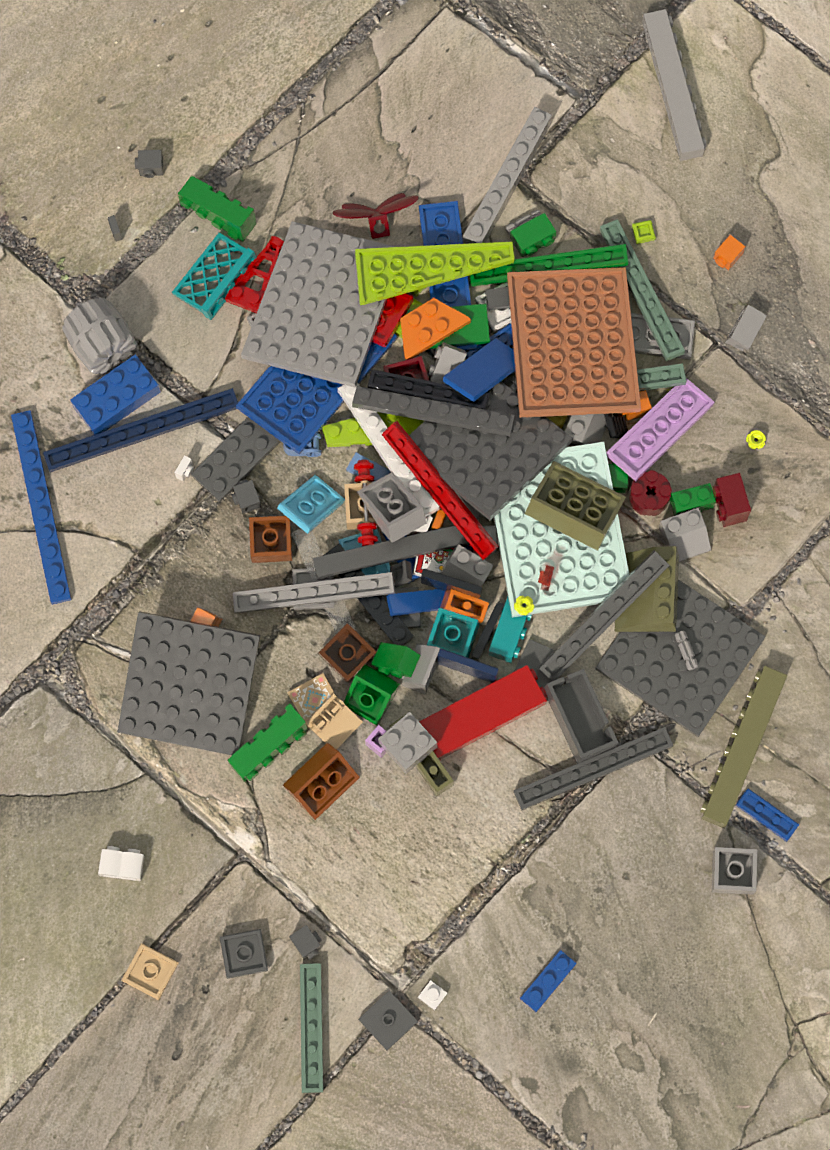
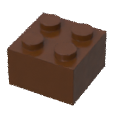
M347 623L317 654L345 682H348L376 651Z

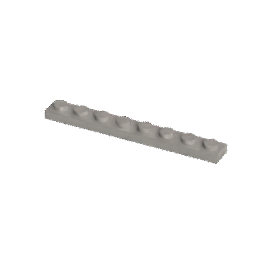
M388 572L233 592L234 612L244 613L395 594L394 573Z

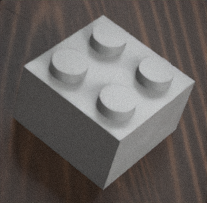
M411 712L407 713L378 738L380 746L405 774L437 748L436 740Z
M715 847L712 860V892L754 895L757 886V849Z

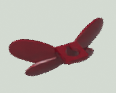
M399 193L385 200L376 209L361 204L346 203L342 205V209L334 210L333 215L347 219L368 217L371 238L386 237L390 235L387 214L411 206L419 197L417 195L406 197L404 193ZM377 220H380L385 225V229L381 233L374 231Z

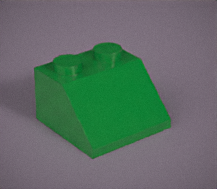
M364 664L355 675L343 703L352 712L377 726L393 701L400 684Z

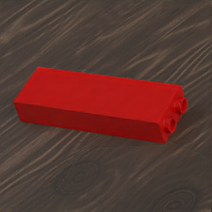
M528 665L419 721L437 742V748L433 751L437 758L441 760L546 705L547 693L543 686H538L536 682L538 677L534 669H529Z

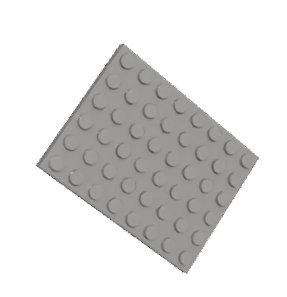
M292 221L241 353L242 359L356 387L387 299L366 305L359 304L355 249L395 246Z

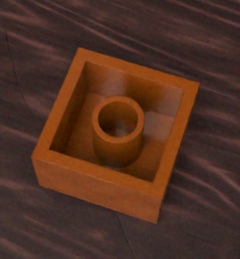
M287 516L249 517L250 557L252 563L292 561L291 520Z

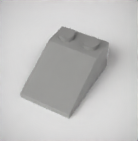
M392 472L357 491L381 531L392 543L427 524L423 507Z

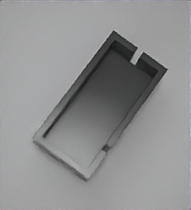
M584 669L567 675L565 679L562 677L546 684L544 689L547 693V700L577 764L614 749L617 746L618 741L611 726L607 727L604 733L602 731L609 721Z

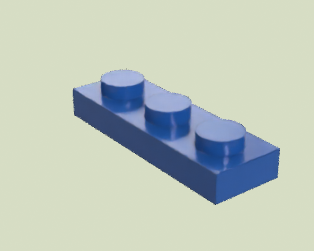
M560 950L522 995L520 1000L534 1012H537L577 963Z

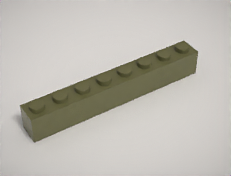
M764 666L762 671H757L754 682L757 683L755 689L750 688L746 698L749 701L747 708H742L738 717L742 721L739 727L735 725L731 737L734 738L732 745L727 744L723 754L726 760L724 764H719L716 775L719 776L717 782H712L708 791L711 794L708 802L704 801L700 810L703 813L702 820L724 829L727 826L787 678L786 674Z

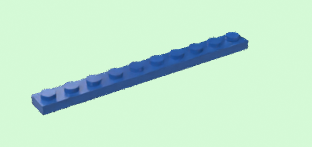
M29 410L12 414L11 418L50 602L53 605L71 601L32 413Z

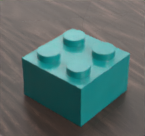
M439 608L427 646H435L469 658L480 626L479 621Z

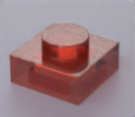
M546 565L545 571H540L538 583H542L540 590L549 591L554 570L553 566Z

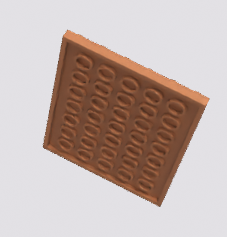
M626 267L507 272L519 418L640 412L641 403Z

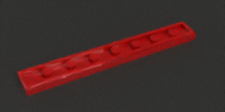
M393 422L381 435L481 559H486L499 546L454 490L442 479L437 469L399 422Z

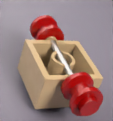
M366 459L358 460L354 464V470L358 471V476L354 477V482L356 483L344 484L347 530L357 529L361 531L358 543H362V546L374 545L378 541V537L374 536L373 530L380 528L357 492L375 480L374 476L370 475V470L374 468V464Z

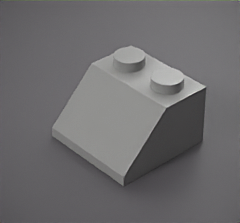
M604 414L568 415L562 430L572 437L570 445L579 446L600 442L607 424Z
M699 508L660 521L659 530L665 545L677 547L679 562L711 551L706 525Z
M457 545L440 573L482 586L493 565L486 560H482L481 557L461 545Z
M417 644L415 650H412L421 656L412 677L403 676L400 679L403 680L402 686L426 694L438 664L440 648Z

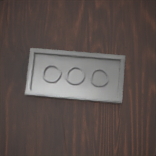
M631 313L635 353L664 357L643 315ZM668 317L685 350L683 355L676 358L691 360L695 320Z

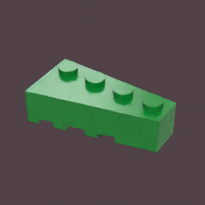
M191 175L178 192L180 204L186 209L191 208L196 211L195 213L201 219L211 221L215 228L228 232L227 234L232 239H239L244 242L257 224L254 209L249 206L245 209L241 205L242 203L236 199L230 201L226 194L221 191L213 192L214 189L210 185Z
M291 704L285 707L287 712L284 715H276L271 720L267 730L264 728L253 737L254 742H246L227 760L228 764L243 782L253 780L259 774L258 771L262 767H269L275 761L274 757L279 753L283 755L291 748L290 744L295 740L297 742L302 740L307 735L306 731L308 729L305 720Z

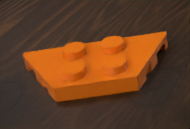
M435 298L401 317L405 360L416 357L471 323V319Z

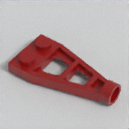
M271 236L266 247L250 263L246 272L234 281L235 286L227 293L225 297L226 302L257 314L284 243L282 239ZM264 259L272 262L267 273L257 269ZM255 275L264 279L260 291L246 287V283Z

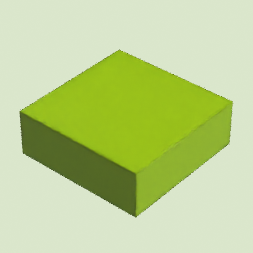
M651 220L632 224L636 244L656 239Z

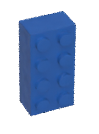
M135 354L74 396L70 401L75 411L93 435L106 431L161 393L158 383Z

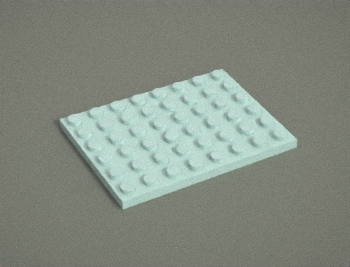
M604 442L566 447L553 460L613 490ZM552 462L494 517L512 618L525 616L520 615L514 609V603H516V599L519 596H529L533 599L534 610L528 615L601 604L629 576L618 514L598 551L525 514L533 494Z

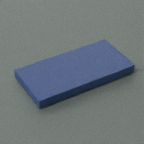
M495 338L443 376V382L474 402L515 371L514 351Z

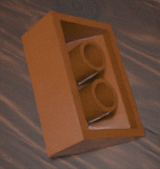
M327 742L283 786L301 807L316 820L360 777L341 753Z

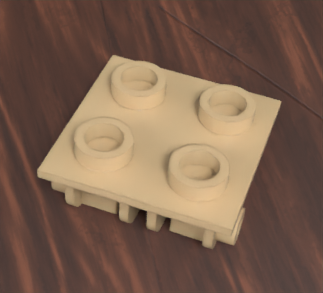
M332 694L311 716L306 725L325 743L328 742L337 750L363 721L335 694Z

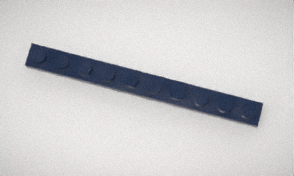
M233 388L45 451L43 454L51 473L236 410L238 401Z

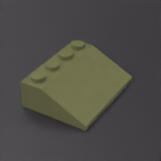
M553 461L533 494L525 514L598 551L626 497Z
M656 546L625 553L629 575L653 550L670 566L615 620V632H676L679 554L676 546Z

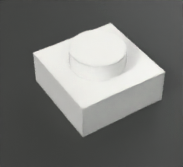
M184 455L175 471L177 479L184 482L186 477L189 478L194 470L192 459Z
M430 980L418 998L435 1011L447 995V992Z

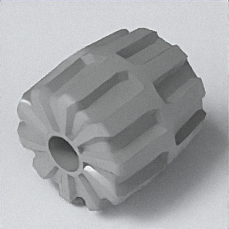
M99 297L87 300L74 308L64 319L62 329L70 346L82 363L93 374L110 372L112 367L116 368L123 363L122 361L125 358H130L133 355L131 350L137 348L135 338L125 319L112 303L105 298Z

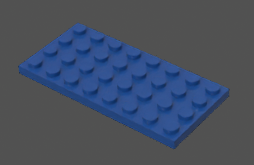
M395 334L386 348L374 342L371 343L357 382L358 384L362 382L397 340ZM270 366L238 402L236 409L300 455L344 403V400L338 393V388L343 384Z

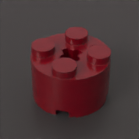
M654 470L645 472L637 481L634 480L629 495L632 508L643 516H657L667 508L671 497L672 489L669 481L665 476Z

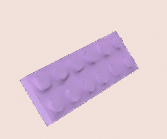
M686 378V385L672 388L607 451V457L633 480L637 481L715 402Z

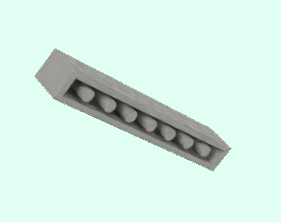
M666 9L645 13L642 24L679 159L683 161L702 157L704 149L707 148L706 140L704 137H701V122L695 116L697 108L695 102L691 101V86L686 83V68H682L681 65L682 53L676 47V44H678L677 35L671 29L673 27L672 17L668 16Z
M534 106L465 231L463 244L487 242L551 125V114Z

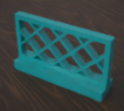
M218 233L175 287L172 294L202 312L209 320H212L226 302L225 297L229 290L235 286L234 281L246 272L250 263L257 258L253 250L246 249L223 234ZM220 240L227 244L226 249L216 250V245ZM240 251L243 253L240 258L232 260L231 252ZM228 253L229 260L218 263L217 255ZM207 257H215L214 264L205 265L204 261ZM230 265L229 272L220 275L219 267ZM216 268L217 276L206 278L205 270ZM203 271L202 279L193 280L192 276L195 272ZM218 280V286L215 289L208 290L207 282ZM204 283L205 291L195 293L194 285ZM191 286V294L183 295L179 293L183 287ZM206 295V301L202 306L196 303L195 297Z

